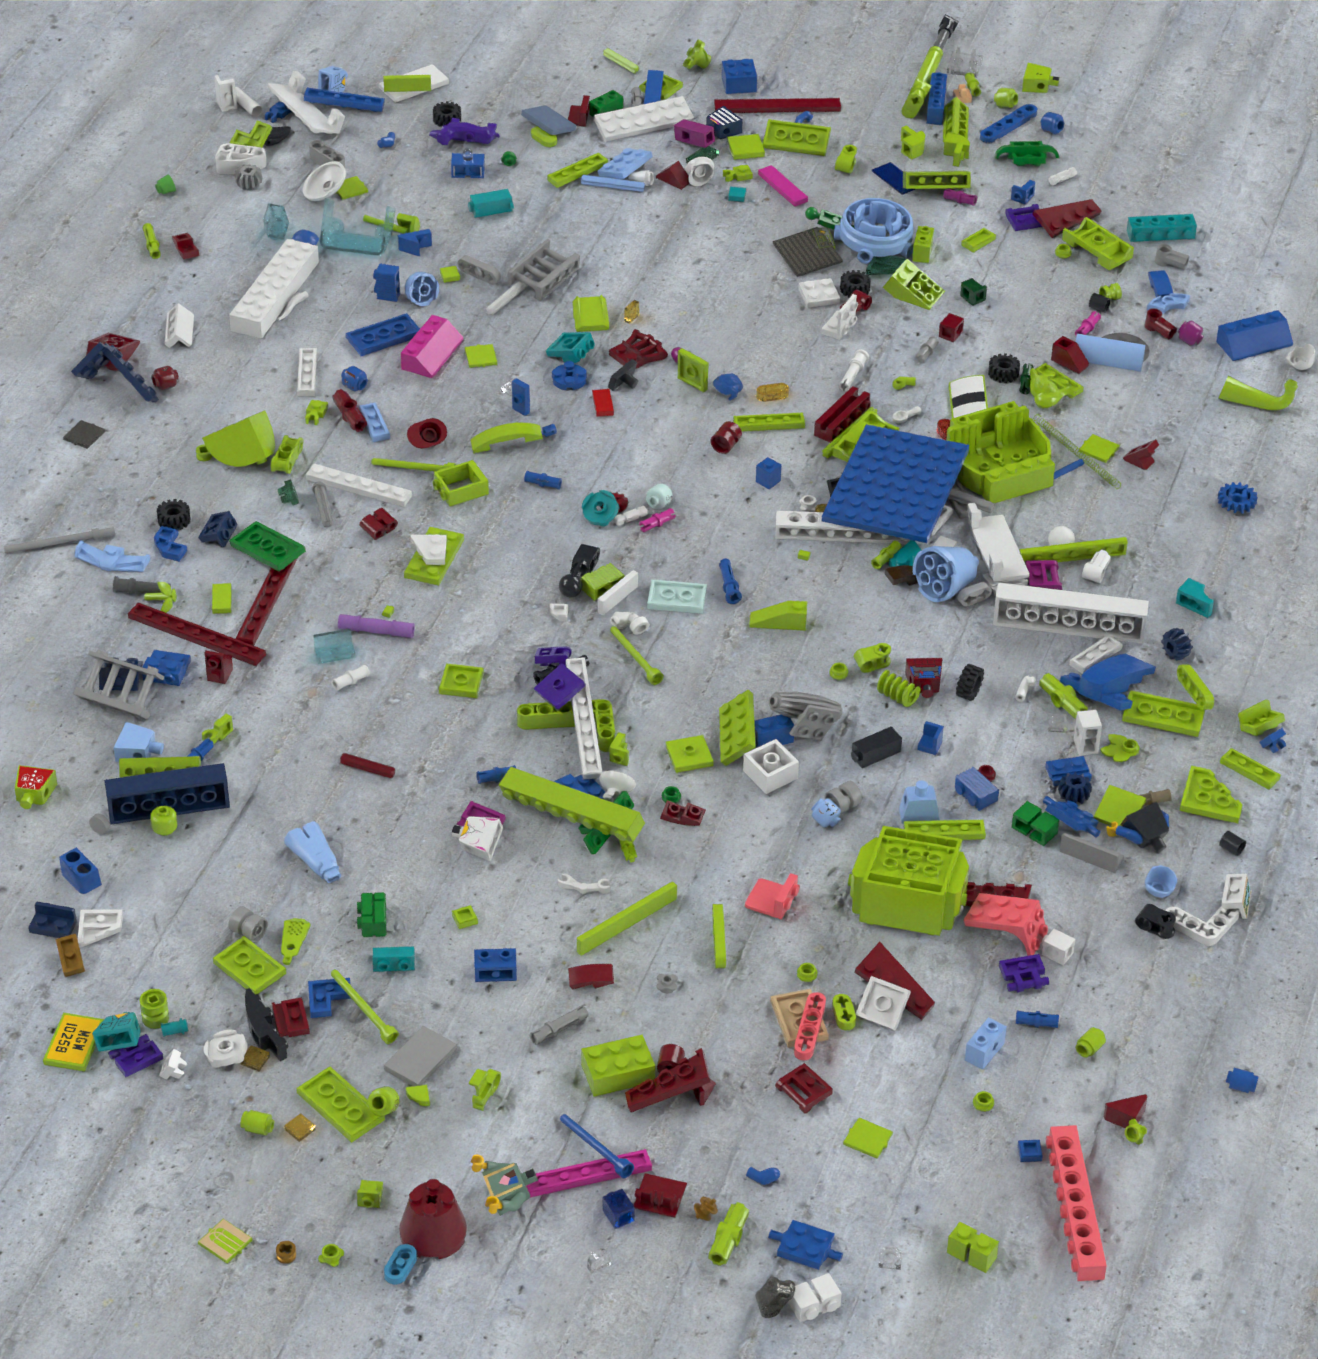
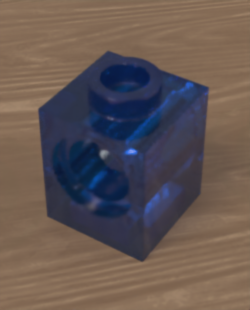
M623 1189L609 1192L602 1197V1211L614 1229L635 1221V1207Z

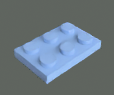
M626 148L598 170L599 177L625 179L653 157L652 152L645 151L644 149L634 150Z

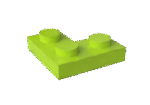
M257 120L250 134L236 129L229 143L262 148L272 130V126Z

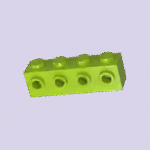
M201 756L119 758V778L201 766Z

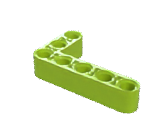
M606 699L591 700L599 750L609 752V747L615 739L612 704ZM568 701L558 711L548 702L521 704L517 707V725L524 730L575 727L572 703Z

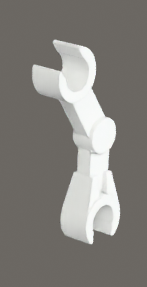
M561 874L563 881L558 879V886L562 889H575L582 894L592 891H599L602 894L610 892L608 879H601L598 883L591 884L576 882L568 874Z

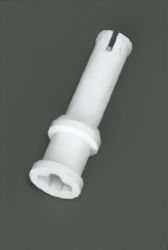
M857 350L854 358L850 360L849 369L839 383V388L842 391L844 388L845 392L848 391L858 372L864 369V364L869 360V354L865 350Z

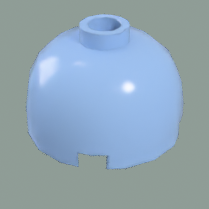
M415 272L406 280L405 294L412 303L419 306H428L431 304L429 302L437 298L439 283L432 274Z

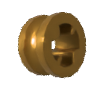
M282 1241L277 1244L276 1258L280 1263L288 1264L295 1260L296 1246L293 1242Z

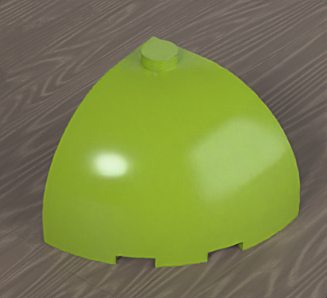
M265 410L202 437L206 448L213 457L226 465L243 467L255 462L258 465L268 461L267 457L271 456L275 451L274 433Z

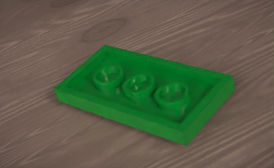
M257 521L229 540L231 547L277 571H281L306 552L304 545Z

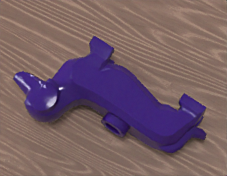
M452 118L451 123L443 125L441 130H432L429 136L437 139V142L441 145H448L451 139L489 144L492 140L500 137L499 133L495 132L497 129L496 123H488L487 126L480 127L467 122L460 123V119Z

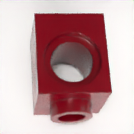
M949 313L940 322L939 337L954 343L963 333L964 318Z

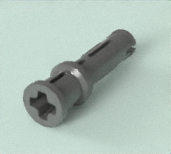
M115 576L113 580V593L118 591L129 592V594H134L135 592L162 593L158 584L154 582L136 581L134 578L120 579L118 576Z

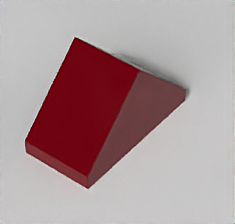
M679 161L656 175V179L681 190L690 184L689 175Z
M1146 1094L1108 1102L1105 1104L1103 1117L1106 1121L1123 1128L1129 1126L1131 1119H1135L1139 1123L1145 1112L1148 1097Z

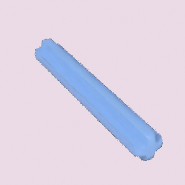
M582 175L581 184L638 192H644L645 189L644 182Z

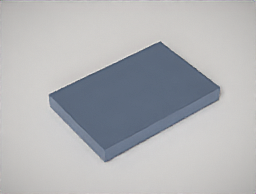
M547 105L522 110L521 115L550 135L576 130L574 123Z

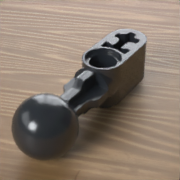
M586 544L580 545L573 557L570 574L564 575L559 581V590L564 596L572 598L580 594L583 587L581 578L585 574L591 573L600 557L599 547Z

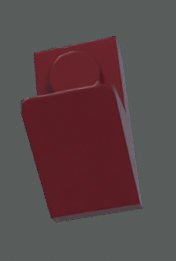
M1155 439L1135 447L1123 459L1143 470H1147L1155 462L1152 455L1155 453L1159 443Z

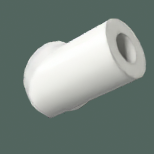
M1028 675L1023 678L1015 696L1017 701L1023 702L1025 700L1029 686L1034 687L1036 684L1035 677H1029Z

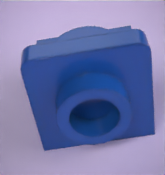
M1029 180L1022 187L1013 185L1011 200L1026 204L1035 194V181Z

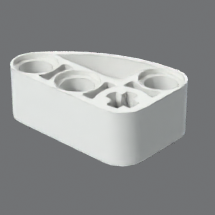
M230 143L222 144L215 155L216 171L219 174L234 175L238 167L249 164L263 169L266 167L265 149Z

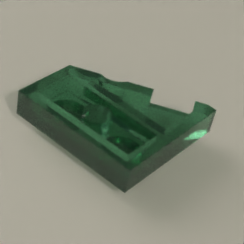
M891 255L885 257L873 256L866 268V274H894L906 259Z

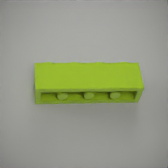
M903 171V188H971V172Z

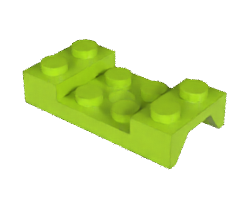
M1087 217L1084 218L1078 229L1072 232L1066 228L1063 229L1062 240L1072 247L1079 245L1098 257V264L1109 271L1133 258V246Z

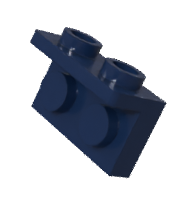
M230 511L211 514L198 538L202 543L217 540L221 547H225L238 524Z
M38 901L35 903L36 913L28 927L29 933L54 938H61L72 934L77 923L74 908Z

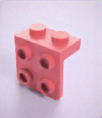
M790 873L784 885L763 878L758 879L745 902V907L782 920L786 911L790 909L792 900L799 892L800 885L797 884L798 875Z

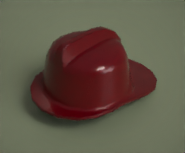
M436 418L414 423L407 430L408 441L411 445L420 449L438 445L447 437L446 425Z

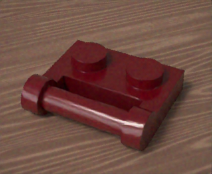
M805 1063L781 1077L775 1084V1087L780 1092L786 1093L799 1105V1109L804 1114L808 1113L813 1106L833 1093V1088ZM793 1083L809 1098L805 1100L789 1084Z

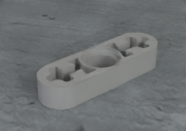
M468 255L458 260V267L461 271L494 285L501 279L498 269Z

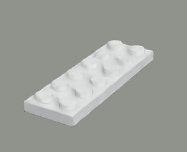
M683 96L594 115V121L605 142L671 128L683 119L694 122V116Z

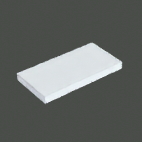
M433 64L404 74L431 75V90L449 84V79ZM381 82V83H379V88H380L383 92H384V82ZM427 91L384 93L396 103Z

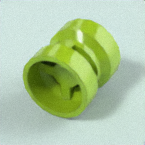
M1113 283L1110 286H1101L1099 294L1113 300H1118L1122 297V290L1118 283Z

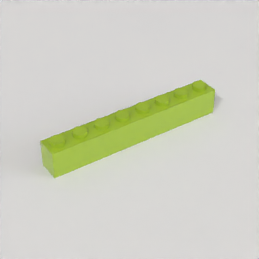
M513 767L509 768L499 783V787L503 792L502 795L508 800L514 799L525 806L531 805L539 811H547L556 817L567 818L572 823L578 822L589 829L595 828L605 835H614L622 841L634 842L645 825L638 811Z

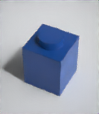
M769 457L756 465V482L770 490L781 481L782 464Z

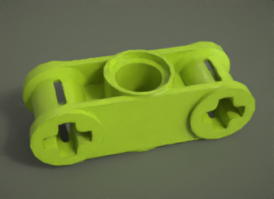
M284 435L271 461L272 472L277 470L286 472V474L291 473L303 449L304 440L302 437L297 439Z

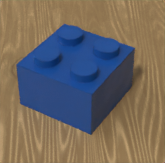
M753 59L722 61L721 77L726 94L757 92V73Z

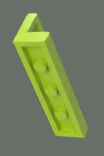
M956 96L944 106L943 142L947 133L960 134L968 139L969 107Z

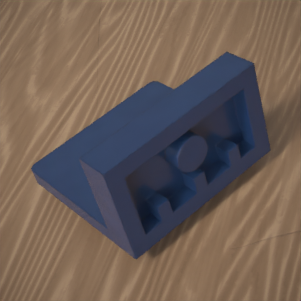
M127 658L124 661L140 667L143 666V661H138V658ZM103 662L99 672V690L104 689L113 664ZM120 667L112 690L122 691L130 671L129 669ZM139 672L136 674L130 691L139 690Z

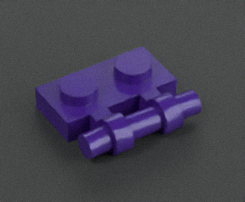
M1039 954L999 961V969L1004 980H1013L1014 982L1007 984L1008 992L1016 991L1018 993L1023 992L1024 989H1040L1042 986L1049 985L1048 977H1040V975H1045V967ZM1031 977V980H1022V978Z
M147 1034L139 1037L136 1046L113 1049L108 1052L111 1060L115 1058V1064L125 1078L163 1060V1053L153 1040L150 1041Z

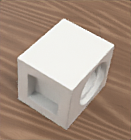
M1053 929L1049 935L1046 934L1042 939V955L1064 965L1074 953L1075 939Z

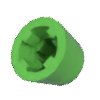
M169 174L159 179L157 184H155L159 194L176 191L175 184Z

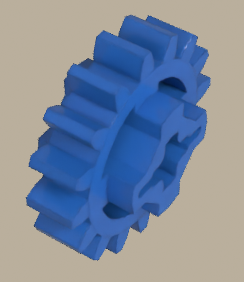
M1234 482L1231 485L1226 483L1225 487H1220L1218 492V504H1222V508L1227 507L1228 512L1230 510H1234V513L1240 511L1241 514L1244 513V510L1250 512V509H1254L1257 504V492H1253L1254 488H1248V484L1243 486L1241 482L1238 485H1235Z

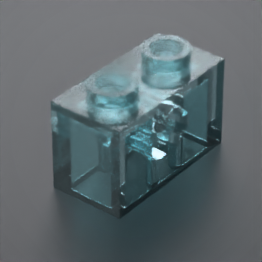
M268 203L263 218L267 236L274 240H284L289 225L284 206Z

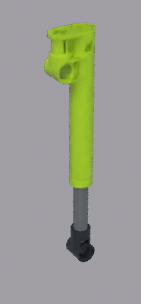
M946 14L939 25L938 37L934 46L929 48L902 107L901 112L905 118H914L923 105L924 99L932 86L930 85L931 75L936 72L943 57L942 50L945 43L959 23V21Z

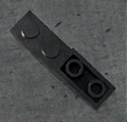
M250 988L246 989V1017L254 1042L261 1052L270 1049L279 1061L286 1059L288 1044L284 1037H280L277 1034L276 1028L272 1024L273 1013L271 1009L264 1006L258 994H254Z

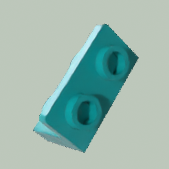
M414 946L373 948V972L415 970Z

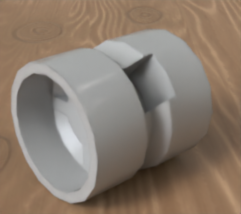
M847 781L839 785L838 788L825 793V799L829 798L840 808V814L862 802L861 791L853 781Z
M240 906L232 913L228 927L230 930L239 935H244L255 943L264 936L268 927V921L244 906Z

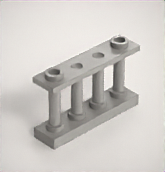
M547 239L508 271V285L511 286L518 280L534 288L535 299L542 301L579 269L580 255L574 253L566 258L550 250V240ZM547 255L562 264L556 266L543 258ZM539 264L553 272L546 274L533 266ZM529 272L541 278L542 281L537 283L525 277L524 274Z
M97 650V652L89 651L88 654L96 659L86 686H83V689L75 687L73 694L81 699L148 720L150 712L145 710L144 703L154 678L164 679V676L158 673L159 670L148 666L146 669L108 657V653ZM103 661L113 664L103 692L100 691V694L94 693L93 687ZM120 667L129 669L130 671L120 697H117V699L111 698L110 693ZM137 672L145 674L147 676L137 702H134V705L128 704L127 698Z

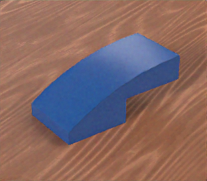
M1165 270L1148 272L1151 288H1154L1156 297L1169 296V294L1173 293Z

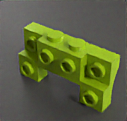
M869 410L833 447V456L848 462L866 424L897 431L900 428L887 423L877 413Z

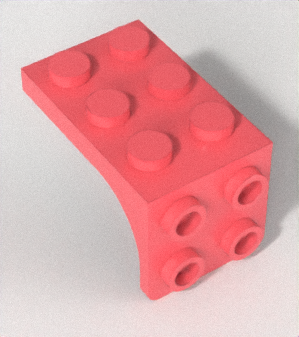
M979 893L964 918L965 926L1001 930L1014 934L1023 942L1028 956L1035 954L1036 950L1040 947L1042 939L1048 933V926L1045 924L1043 917L1044 911L1041 909L1039 900Z

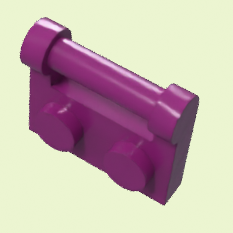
M1032 560L1025 562L1029 571V577L1027 578L1028 586L1056 590L1063 589L1062 583L1059 581L1057 561ZM1046 569L1050 571L1052 581L1047 580Z

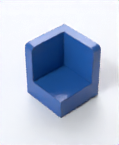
M926 721L917 750L936 755L942 744L944 726Z

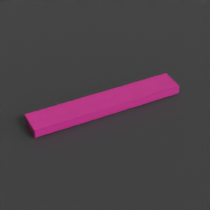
M646 1149L617 1155L619 1159H628L634 1164V1170L631 1175L652 1171V1164ZM606 1158L536 1173L538 1181L527 1185L531 1198L621 1177L615 1172L614 1165Z

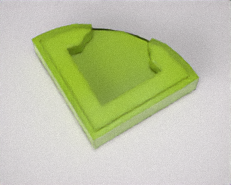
M427 1085L405 1087L406 1095L410 1100L419 1103L421 1106H430Z

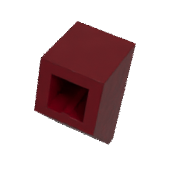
M1062 336L1053 343L1052 361L1078 374L1089 366V362L1077 342Z
M205 650L207 681L226 684L233 670L232 655Z

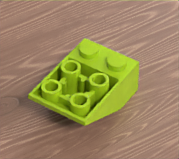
M908 259L904 261L882 287L894 298L930 310L945 292L944 289Z

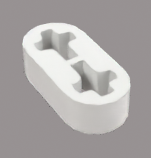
M980 582L962 589L957 599L963 606H970L990 597L992 589L986 582Z

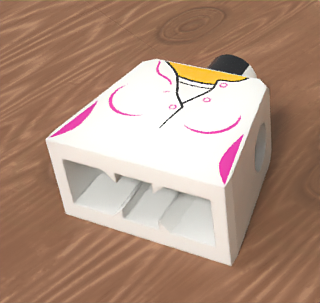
M468 817L464 827L459 825L453 826L452 836L459 838V843L464 851L491 861L503 826L498 818Z

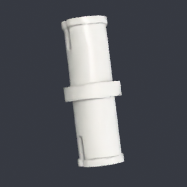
M362 665L353 671L348 670L344 675L332 679V686L338 691L349 684L354 685L358 680L368 677L370 671L366 665Z

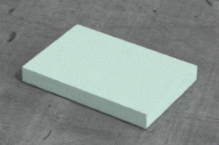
M652 579L647 609L703 614L707 584Z

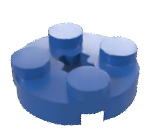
M566 361L552 370L553 384L561 390H567V388L577 390L586 384V369L574 364L572 361Z

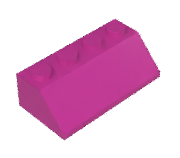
M431 315L402 350L401 369L433 378L463 341V336L448 319Z

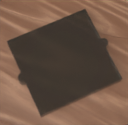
M80 420L63 436V440L88 449L105 433V429L96 426L94 423L91 424Z

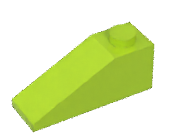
M788 600L750 612L749 628L806 631L807 601Z

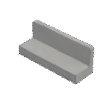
M1063 833L1060 852L1113 873H1116L1123 862L1124 855L1071 834Z

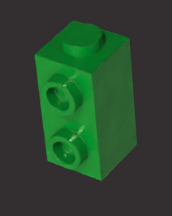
M611 90L589 101V115L594 117L597 114L623 109L624 96Z

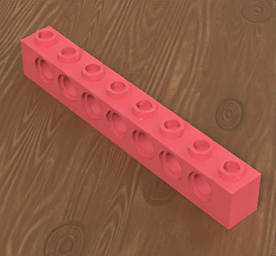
M1077 1126L1050 1127L1049 1136H1046V1147L1051 1150L1049 1154L1050 1166H1054L1055 1169L1053 1170V1181L1058 1184L1056 1189L1057 1200L1062 1203L1060 1205L1061 1218H1065L1064 1234L1069 1237L1067 1248L1068 1253L1073 1256V1259H1071L1072 1272H1076L1077 1281L1104 1280L1107 1265Z

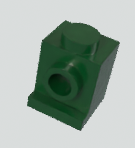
M973 278L961 282L960 296L972 306L986 300V285L982 286Z

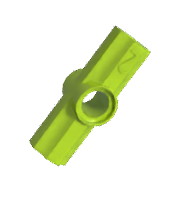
M1050 673L1045 674L1039 681V686L1051 696L1054 706L1057 708L1063 707L1074 719L1077 717L1078 711H1088V707L1076 697L1072 686H1064Z
M742 1203L731 1204L724 1221H720L717 1227L715 1241L708 1255V1259L715 1265L727 1264L734 1246L737 1247L739 1245L743 1226L749 1215V1209Z

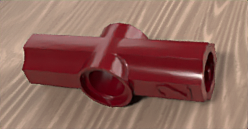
M342 389L336 390L332 398L342 413V419L348 422L353 430L357 432L363 431L367 426V421L357 408V401L351 399L347 391Z

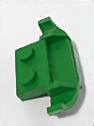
M1010 141V145H1003L998 148L994 157L999 159L1001 154L1007 153L1008 159H1012L1013 164L1017 166H1024L1025 164L1040 166L1041 164H1046L1047 152L1054 153L1056 158H1059V153L1053 146L1043 144L1042 141Z

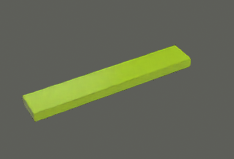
M1126 537L1024 548L1019 549L1024 563L1032 560H1055L1059 563L1092 559L1095 553L1101 550L1107 551L1109 556L1126 555L1128 540Z
M673 881L578 936L577 953L581 956L675 901L677 899V884Z

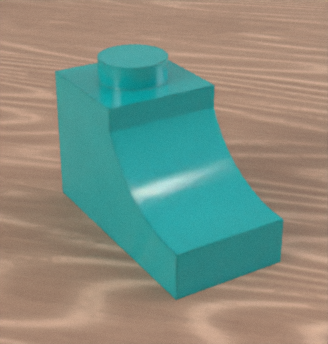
M1188 578L1177 590L1176 604L1206 618L1212 615L1214 600L1204 593V584Z

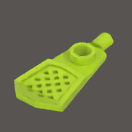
M292 918L284 921L281 954L284 955L282 963L284 965H290L292 957L298 955L302 943L308 934L311 923L305 919Z

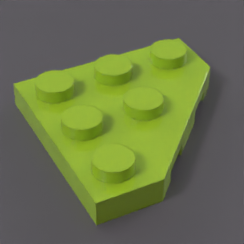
M1191 765L1179 811L1238 824L1243 804L1231 796V791L1222 782L1219 783L1215 778V774L1210 769Z

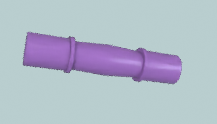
M340 614L338 618V629L389 634L392 637L413 638L414 623L361 618L360 615Z

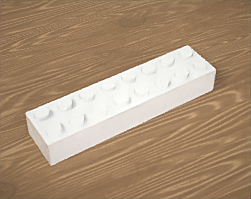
M287 239L229 314L231 331L262 339L319 263L318 246Z
M998 583L993 625L1101 639L1110 635L1117 641L1143 644L1149 601Z

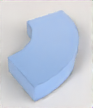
M1171 293L1169 296H1158L1148 303L1147 310L1155 308L1164 314L1170 309H1185L1190 300V295Z

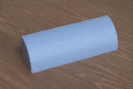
M1077 334L1075 342H1077L1089 363L1141 372L1146 345Z

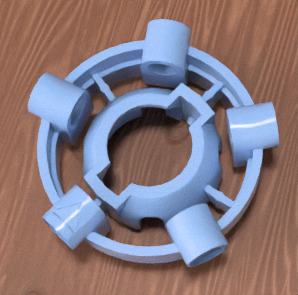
M882 198L861 199L853 202L844 210L840 225H835L834 240H842L846 246L858 252L857 258L864 264L870 263L873 256L886 257L900 254L909 258L913 253L914 245L912 244L914 232L913 219L907 209L891 200ZM876 223H878V224H883V225H885V226H875V225H876ZM886 230H887V231L889 232V234H890L889 237H885V235H886Z

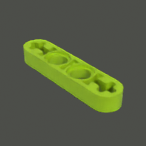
M1189 664L1179 665L1177 668L1178 680L1201 710L1213 709V694Z
M712 904L715 968H726L723 904Z

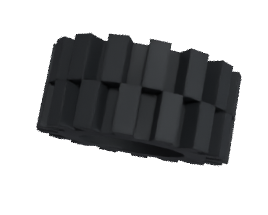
M446 101V103H437L433 107V122L435 125L438 124V127L451 123L452 118L460 119L461 122V107L457 103L454 104V102L449 103V101Z
M852 270V272L846 271L841 276L840 292L844 296L848 295V298L851 297L855 290H860L868 295L871 278L866 272L860 273V270H857V272L855 270Z
M1000 353L998 356L994 355L993 358H990L988 375H990L991 379L993 378V381L996 382L998 380V383L1002 381L1007 383L1009 381L1012 383L1013 380H1017L1020 371V361L1017 360V357H1013L1011 354L1007 356V353L1001 355Z
M169 499L167 503L163 501L162 505L159 504L157 508L159 526L176 530L177 528L182 530L183 526L186 528L191 520L189 505L183 502V500L177 502V499H173V501Z
M967 664L964 667L957 682V696L969 701L975 699L984 679L983 668L972 664Z

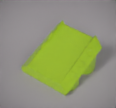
M602 295L595 297L577 296L572 301L573 318L577 332L610 329L607 302Z

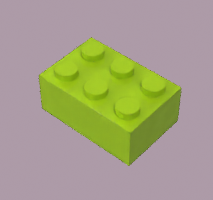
M643 1034L581 1048V1066L593 1097L633 1088L647 1079H655V1063Z

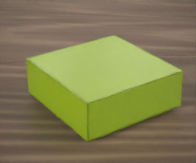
M456 266L440 268V274L444 283L460 280V274Z
M471 905L452 910V917L458 929L478 924V918Z

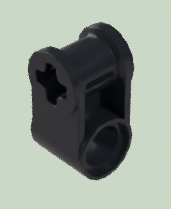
M1146 904L1135 918V923L1140 929L1153 933L1160 938L1169 939L1175 934L1173 925L1176 922V916L1153 904Z

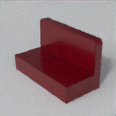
M583 95L581 106L571 105L568 120L576 126L586 127L590 96Z

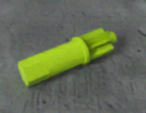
M619 839L626 861L635 862V858L638 856L634 843Z

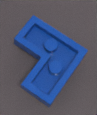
M345 978L350 984V978ZM334 979L308 981L311 1018L332 1016L331 1000L351 999Z

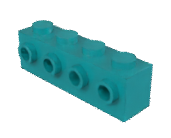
M1193 214L1128 217L1126 231L1130 242L1195 239L1197 224Z

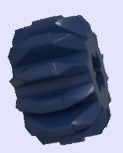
M1173 628L1165 632L1161 640L1163 644L1162 649L1166 651L1165 655H1169L1171 660L1175 659L1176 661L1189 656L1193 648L1190 643L1192 640L1188 637L1189 633L1185 634L1184 629Z
M1075 772L1072 775L1067 773L1060 780L1058 793L1061 799H1066V802L1069 800L1074 803L1079 802L1083 804L1090 797L1092 784L1089 778L1084 777V774L1077 775Z

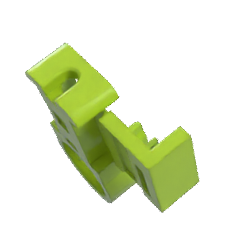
M477 1068L469 1081V1085L474 1086L476 1089V1095L472 1096L473 1108L484 1111L487 1100L490 1096H493L499 1086L501 1072L493 1069H488L486 1072Z

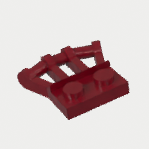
M637 329L633 330L631 336L626 341L622 340L621 344L609 349V356L623 366L631 359L637 362L636 369L647 363L664 360L668 357L667 351L663 349L662 343L659 340H655L651 334H643ZM637 339H640V340H641V341H639V342L633 344Z

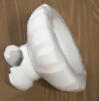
M604 771L599 778L602 787L607 790L603 798L608 801L613 797L611 802H614L622 791L630 793L636 787L635 780L623 772Z

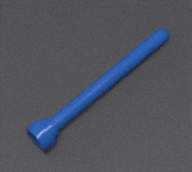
M566 1114L561 1115L560 1121L612 1163L615 1172L621 1178H627L632 1174L634 1164L628 1159H619Z

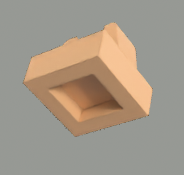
M959 84L958 89L953 90V97L956 96L963 103H972L969 88H965V84Z

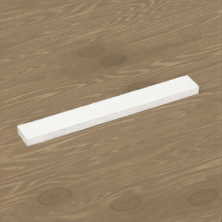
M585 658L566 659V667L586 684L583 689L571 698L583 779L600 778L602 766Z

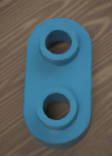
M402 1244L393 1252L384 1268V1277L388 1283L397 1285L406 1280L417 1261V1252L412 1245Z

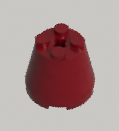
M430 1179L418 1185L410 1192L400 1222V1240L402 1244L412 1245L416 1249L418 1258L425 1256L443 1259L451 1256L462 1247L467 1233L466 1220L452 1190L447 1185L440 1183L437 1179Z

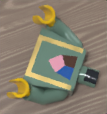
M476 1154L472 1156V1170L474 1172H479L481 1169L484 1170L482 1174L490 1196L486 1199L485 1206L489 1207L488 1211L491 1214H495L498 1211L501 1216L508 1211L515 1212L530 1198L527 1185L538 1181L533 1168L521 1173L517 1163L484 1162V1158L481 1155Z

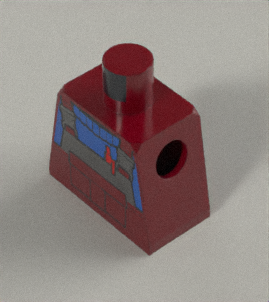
M906 658V678L909 684H915V688L920 687V693H922L924 698H930L933 696V693H938L940 690L942 658Z

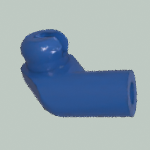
M750 1167L747 1170L746 1177L761 1185H767L780 1177V1171L773 1167L763 1171Z

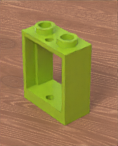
M474 460L434 472L433 487L435 490H438L441 499L446 501L449 507L489 494L488 479ZM468 478L473 483L451 491L447 487L449 484Z

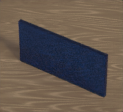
M892 162L872 169L874 174L901 195L916 190L903 188V171Z

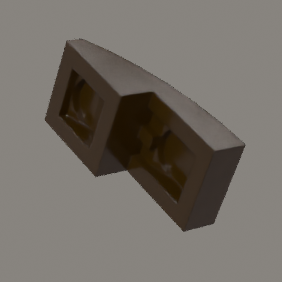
M902 565L885 569V576L892 585L906 582L911 586L918 583L916 575H913V566Z

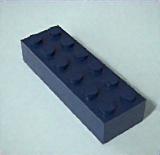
M224 763L104 780L110 825L151 819L152 811L159 806L173 808L176 815L230 808Z

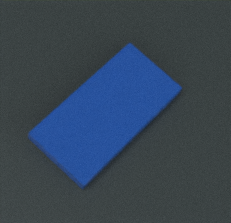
M406 313L347 332L346 339L360 356H364L410 341L420 328Z

